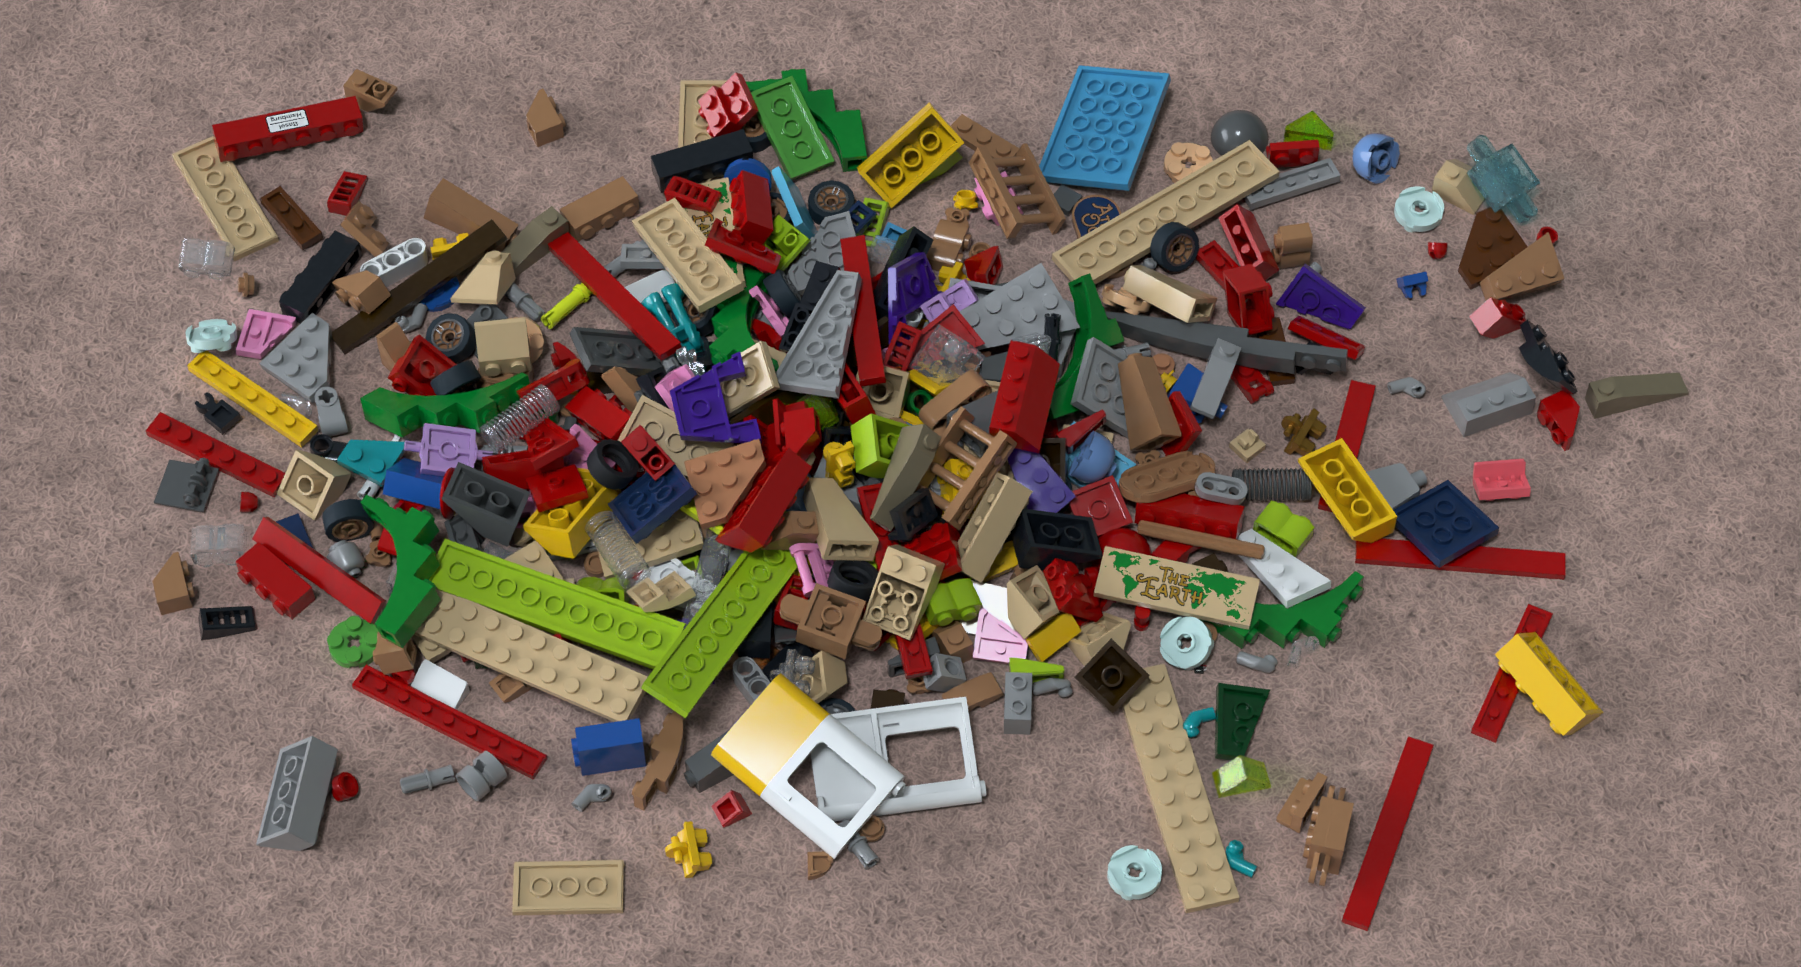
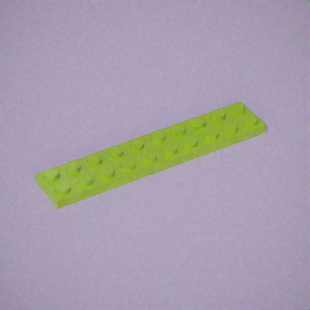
M759 548L753 552L743 551L644 681L641 689L686 718L797 570L795 557L791 556L790 550H760Z
M444 539L436 555L440 566L429 579L435 584L437 590L473 601L527 625L553 634H560L569 640L653 670L686 628V623L655 612H644L638 606L448 539Z

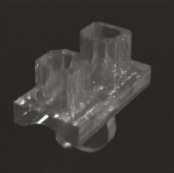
M788 649L785 663H780L779 670H772L769 678L773 680L782 673L809 696L810 684L807 680L801 679L802 674L814 673L815 661L811 657L801 656L796 650Z

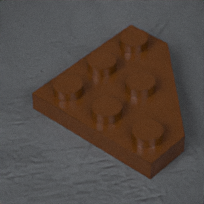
M1498 204L1476 213L1458 272L1470 290L1480 286V282L1528 247Z

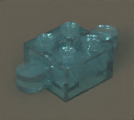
M1478 135L1466 148L1476 162V165L1467 174L1494 212L1507 206L1519 223L1528 222L1538 212V208L1530 199L1528 193L1538 186L1540 181L1513 143L1496 151L1486 136Z

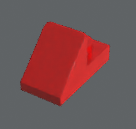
M993 246L964 261L967 276L971 281L995 285L1003 268L999 246Z

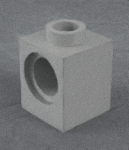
M935 653L930 658L933 669L932 675L923 676L926 689L939 692H947L967 680L961 657Z

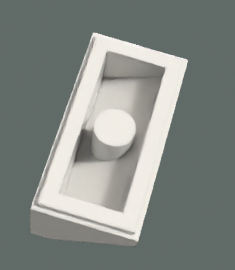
M663 269L625 288L641 303L648 295L654 292H658L661 297H664L661 289L675 282L669 272Z
M427 659L421 663L411 683V687L454 709L459 707L470 692L466 681Z

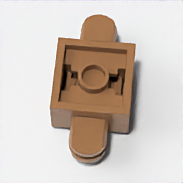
M816 583L809 600L793 594H788L781 600L780 617L798 624L796 642L846 659L852 644L873 651L879 646L881 641V627L862 620L866 601Z
M1330 785L1327 797H1321L1320 806L1314 805L1303 853V857L1308 858L1306 868L1311 869L1308 883L1314 884L1316 871L1319 870L1322 871L1320 886H1325L1327 873L1339 874L1354 803L1343 801L1346 788L1341 787L1338 800L1333 799L1334 785Z

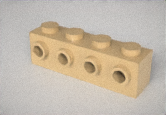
M998 472L995 474L958 541L962 565L960 573L977 582H983L984 578L989 574L996 556L1002 551L1006 538L1014 529L1020 513L1027 506L1033 491L1011 477Z

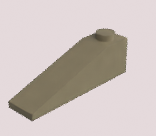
M551 206L533 219L501 252L510 253L515 277L551 252L548 248V243L569 232L568 220Z
M1680 373L1614 376L1590 382L1585 401L1593 418L1596 419L1686 396L1689 392Z
M926 425L902 427L870 517L871 520L887 531H891L894 527L890 511L914 493L934 459L941 436Z

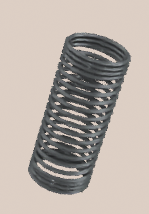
M1234 468L1232 470V477L1239 478L1243 482L1244 475L1246 474L1247 501L1249 500V473L1251 477V501L1254 500V473L1255 500L1258 501L1259 495L1260 500H1263V472L1265 478V501L1268 499V474L1269 500H1272V472L1274 476V501L1277 500V473L1278 500H1281L1282 495L1283 500H1286V472L1288 477V501L1291 499V473L1292 500H1295V494L1297 500H1300V472L1301 500L1307 501L1311 499L1312 481L1301 468H1295L1294 470L1292 468L1289 470L1287 468L1285 470L1283 468L1280 470L1278 468L1276 470L1274 468L1271 470L1269 468L1266 470L1258 468L1257 471L1255 468L1253 470L1250 468L1248 470L1246 468L1244 470ZM1295 472H1296V475H1297L1296 489H1295ZM1258 473H1259V475H1260V487H1259V489H1258ZM1281 473H1282V475H1283V484H1282V485H1281Z

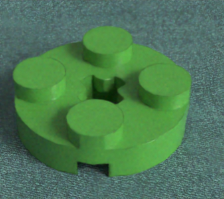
M351 616L336 625L327 638L332 659L344 668H350V666H359L361 668L365 667L366 664H371L374 661L373 650L377 644L378 629L376 626L358 616ZM359 639V647L354 645L350 648L348 646L351 640Z

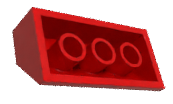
M1010 341L989 426V434L994 437L1001 430L1017 442L1016 449L1039 453L1060 363L1037 345Z
M790 448L766 460V467L762 473L757 474L752 482L753 486L743 501H739L732 517L725 523L715 540L720 544L747 552H753L759 548L764 549L773 538L770 535L773 529L778 528L785 519V516H783L785 510L795 503L797 496H795L798 489H802L808 482L809 477L807 475L812 466Z

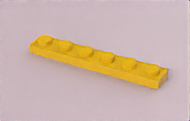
M206 350L199 353L187 365L188 370L301 448L319 431L315 423Z

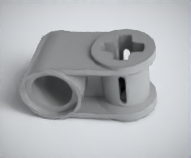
M331 387L320 388L315 394V402L322 434L331 437L347 433L348 428L344 412L341 410L336 390Z

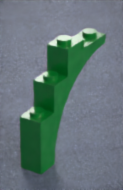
M805 69L781 71L782 79L746 81L750 92L793 76L819 130L834 147L840 159L842 171H858L857 167L867 159L860 109L836 112L833 89L808 91Z
M746 263L743 266L746 281L744 290L717 304L720 312L711 319L717 339L709 346L714 365L719 362L722 364L731 359V355L737 352L741 353L755 345L751 337L752 321L760 303L751 296L749 290L757 285L767 294L768 291L763 283V279L772 273H763L755 266ZM771 357L776 373V371L779 368L778 362Z
M1090 273L1068 283L1074 301L1076 321L1080 329H1076L1074 351L1067 370L1055 385L1047 423L1081 411L1071 405V400L1087 340L1094 337L1111 348L1124 342L1116 318L1111 320L1107 318Z
M521 372L488 387L468 392L435 396L408 395L379 387L361 397L360 400L365 420L402 438L424 427L425 423L451 427L463 425L476 430L478 433H482L499 423L500 415L521 404L516 391L529 385L530 382L528 375Z
M366 494L360 502L370 518L381 524L393 538L397 553V574L393 591L385 609L374 625L382 638L403 648L441 601L436 592L437 587L429 580L440 564L435 557L436 552L428 546L438 534L439 529L434 522L435 517L426 510L421 512L411 507L406 513L401 508L397 507L394 509L390 507L386 501L379 497L374 499Z
M1355 571L1342 584L1326 594L1302 601L1289 608H1286L1283 604L1255 603L1249 630L1199 620L1214 625L1217 633L1241 649L1248 642L1252 644L1257 639L1259 633L1283 649L1289 642L1294 643L1300 633H1303L1325 648L1330 641L1334 643L1341 635L1342 617L1349 608L1348 604L1352 600L1357 601L1364 591L1362 587L1364 576Z

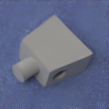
M1402 463L1366 472L1393 510L1420 495L1419 487L1427 484L1426 475L1422 470L1410 474Z

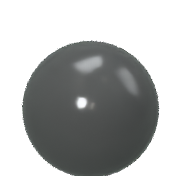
M1233 110L1225 113L1216 121L1211 131L1212 146L1221 156L1248 140L1262 153L1268 146L1269 136L1264 122L1250 111Z

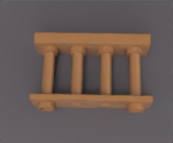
M1023 143L1015 157L992 158L986 146L977 147L969 161V165L1006 238H1016L1023 225L1046 223L1052 235L1057 234L1066 218L1028 144ZM1017 166L1022 176L1002 177L997 168ZM1027 185L1031 194L1012 196L1007 187ZM1037 204L1041 213L1022 215L1017 205Z
M960 407L951 417L949 425L941 435L934 459L914 491L915 493L920 488H928L936 475L958 488L959 492L952 502L947 501L929 489L934 505L945 511L941 518L958 530L961 529L989 487L995 474L999 472L1017 445V442L1001 430L993 437L972 424L971 422L975 417L963 407ZM965 432L988 445V449L982 458L979 459L956 445ZM950 453L974 467L967 480H963L942 467Z

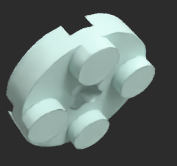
M1421 186L1403 190L1399 194L1394 207L1396 220L1404 226L1406 231L1411 233L1425 232L1439 226L1444 212L1442 198L1434 191L1433 193L1425 191V187ZM1415 206H1418L1420 209L1425 210H1423V212H1417L1415 211Z
M224 319L204 320L199 322V327L193 329L191 325L185 332L187 344L194 353L213 349L227 351L232 348L231 343L237 339L236 325L233 322L232 326L228 325L227 320Z
M1195 617L1174 618L1161 631L1160 652L1163 658L1176 668L1189 671L1202 665L1208 659L1214 647V640L1209 628ZM1183 637L1186 639L1192 638L1189 648L1181 649L1183 644L1181 639Z
M1135 845L1125 846L1112 855L1111 861L1108 864L1107 879L1111 888L1121 895L1123 899H1143L1153 894L1160 886L1162 865L1153 851L1139 849ZM1130 868H1134V870L1140 869L1142 872L1139 873V877H1131L1129 875Z

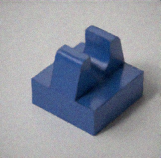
M1427 272L1396 279L1398 288H1401L1405 298H1413L1411 292L1413 288L1418 289L1419 296L1426 294Z

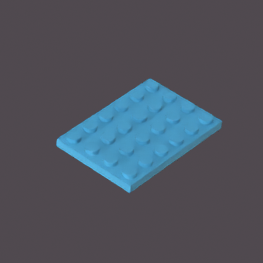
M1079 65L1039 165L1046 181L1049 183L1129 191L1171 82L1170 74Z

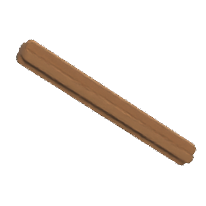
M1141 520L1138 524L1137 532L1144 536L1255 559H1262L1265 553V547L1260 544Z

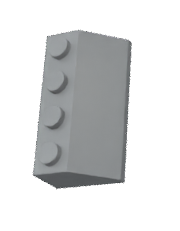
M310 736L280 749L256 845L301 851L314 846L319 836L318 828L325 811L324 804L330 790L332 771L336 766L337 748L314 736Z

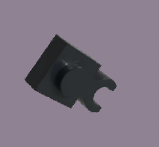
M206 392L204 395L208 403L200 404L196 401V409L204 414V419L207 423L223 435L241 419L240 413L223 399L216 404L213 395Z

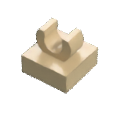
M1246 429L1229 443V448L1246 463L1264 451L1266 444L1259 439V435L1252 429Z

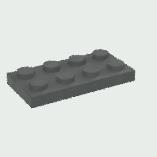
M573 327L569 333L587 372L604 373L616 366L626 369L632 375L642 376L663 366L661 362L657 361L655 354L632 332Z

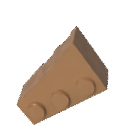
M1549 232L1480 282L1486 301L1490 297L1498 300L1512 299L1555 286L1565 279Z

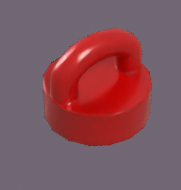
M342 772L333 778L332 794L336 801L341 802L357 795L359 786L352 774Z

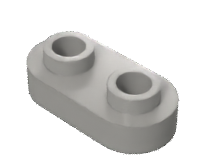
M1211 472L1200 474L1195 483V492L1199 497L1230 505L1241 504L1248 491L1247 485L1241 479Z

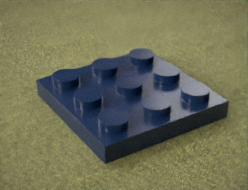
M674 464L656 481L646 472L608 503V505L629 536L637 544L649 537L652 531L660 524L668 521L678 509L690 503L692 498L698 493L677 465Z
M1449 480L1393 510L1397 515L1395 527L1438 568L1498 535L1499 527Z

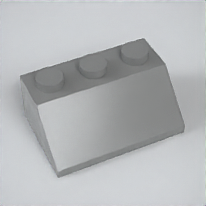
M1511 372L1441 396L1463 437L1530 415L1533 412L1536 396L1526 379Z

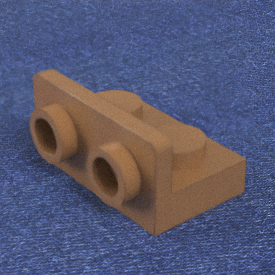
M1318 772L1313 780L1300 778L1279 812L1276 821L1300 833L1313 812L1314 805H1317L1325 792L1328 777Z

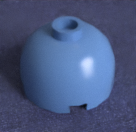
M1380 133L1368 134L1355 145L1352 157L1353 166L1358 175L1375 184L1384 182L1390 176L1384 174L1391 167L1396 168L1400 155L1399 145L1393 140L1394 138Z
M1092 431L1079 448L1081 452L1078 457H1074L1068 473L1084 483H1094L1102 480L1105 475L1111 476L1117 466L1113 462L1115 449L1110 440L1104 435Z

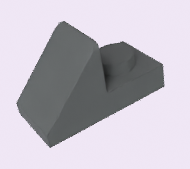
M456 515L444 522L449 540L482 551L481 547L486 545L482 535L460 515Z

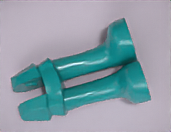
M677 283L667 285L661 289L665 300L668 302L679 323V326L676 328L658 292L651 293L641 302L680 342L689 338L688 340L695 350L701 348L700 332L697 331L696 324L692 323L684 308L682 298L685 296V293ZM681 342L682 349L675 352L677 356L687 355Z

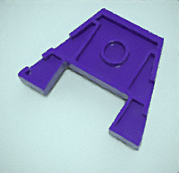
M925 252L915 253L888 268L889 343L899 321L907 324L905 317L907 314L918 309L922 304L939 293H942V291L937 290L934 284L936 277ZM900 332L899 336L910 339L909 335ZM897 341L895 343V345L898 347L903 345Z
M740 352L731 355L732 358L722 364L719 362L712 366V370L701 376L696 375L670 390L681 440L747 443L759 439L762 444L757 419L731 425L728 420L720 383L746 377Z

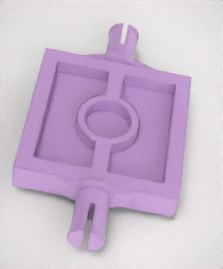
M429 423L424 424L421 442L405 440L404 451L419 452L421 458L420 473L444 476L449 468H456L458 462L474 468L476 460H482V457L493 454V451L478 450L475 441L476 430Z

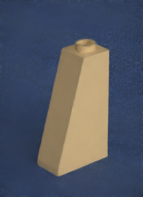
M1131 265L1124 276V290L1187 323L1210 321L1217 297L1143 265Z
M809 478L802 498L806 510L816 513L819 531L816 541L822 559L873 561L879 543L878 537L833 478Z

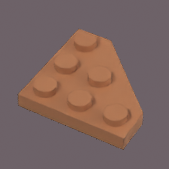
M759 439L684 461L689 483L698 493L693 499L702 530L727 523L732 517V511L738 502L743 501L753 486L752 482L757 474L762 473L767 464Z

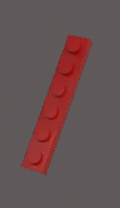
M160 412L146 429L147 436L198 461L200 458H206L210 461L209 465L211 467L219 468V471L274 498L285 476V472Z

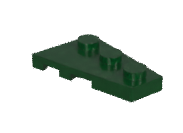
M1218 683L1216 687L1215 759L1242 761L1270 689Z

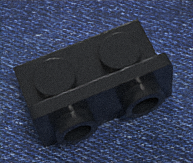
M920 488L890 511L895 530L887 535L888 539L899 540L900 542L910 541L915 537L914 534L929 527L930 522L938 517L929 488Z

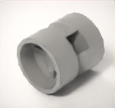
M484 751L473 760V766L467 765L455 776L461 788L473 800L478 802L490 792V786L496 787L507 777V773L501 763L490 752Z

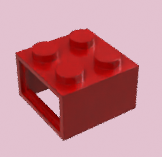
M1252 264L1224 270L1227 313L1234 324L1239 328L1249 329V335L1273 329L1272 319L1275 318V314L1270 304V297L1273 296L1270 283H1266L1263 279L1262 273L1258 272Z

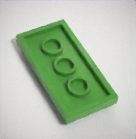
M793 76L751 92L759 110L756 114L785 173L791 180L834 163L835 160Z

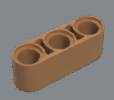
M969 370L925 404L919 412V419L931 430L946 427L948 413L991 394L992 388L976 370Z

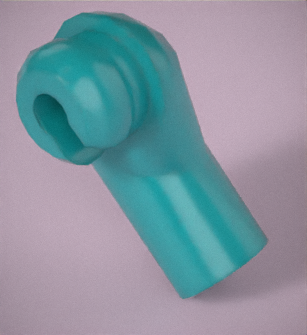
M1213 707L1193 711L1187 716L1183 722V729H1186L1188 737L1199 735L1198 726L1201 723L1216 719Z
M1230 841L1225 851L1229 866L1253 878L1258 866L1244 859L1242 852L1244 846L1240 841Z

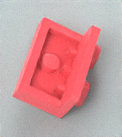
M1510 459L1475 462L1473 467V486L1478 499L1493 501L1495 499L1530 497L1531 487L1525 475V460Z

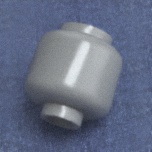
M342 540L328 549V560L354 578L362 574L361 569L366 561L354 542Z

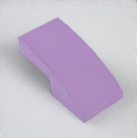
M963 279L946 291L928 300L920 307L928 321L932 322L953 304L958 311H961L979 299L968 280Z

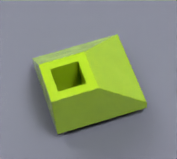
M778 215L773 220L774 230L763 245L781 255L777 270L784 271L811 240Z

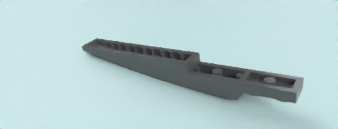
M1105 311L1108 320L1116 318L1124 337L1143 343L1147 342L1150 345L1208 359L1217 339L1220 338L1241 347L1235 365L1291 374L1295 373L1296 366H1302L1307 369H1327L1332 372H1347L1348 349L1250 338L1249 329L1198 322L1187 323L1181 320Z

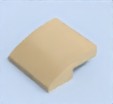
M675 571L655 584L647 577L626 591L628 596L644 612L669 609L696 596L692 587Z

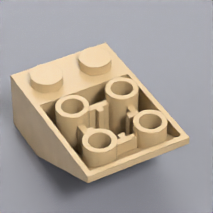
M900 545L888 546L862 620L911 640L937 588L945 563Z

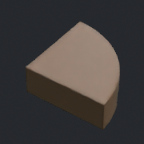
M825 851L807 852L808 880L820 878L831 869L834 859Z

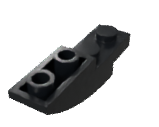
M816 261L800 304H795L779 345V350L784 352L790 350L837 270H841L839 267Z
M1528 319L1524 321L1520 328L1526 342L1518 348L1526 362L1556 388L1571 394L1577 393L1578 391L1574 383L1576 378L1567 367L1569 361L1561 351L1557 353L1546 342L1545 337H1547V334L1540 325L1537 324L1535 326Z

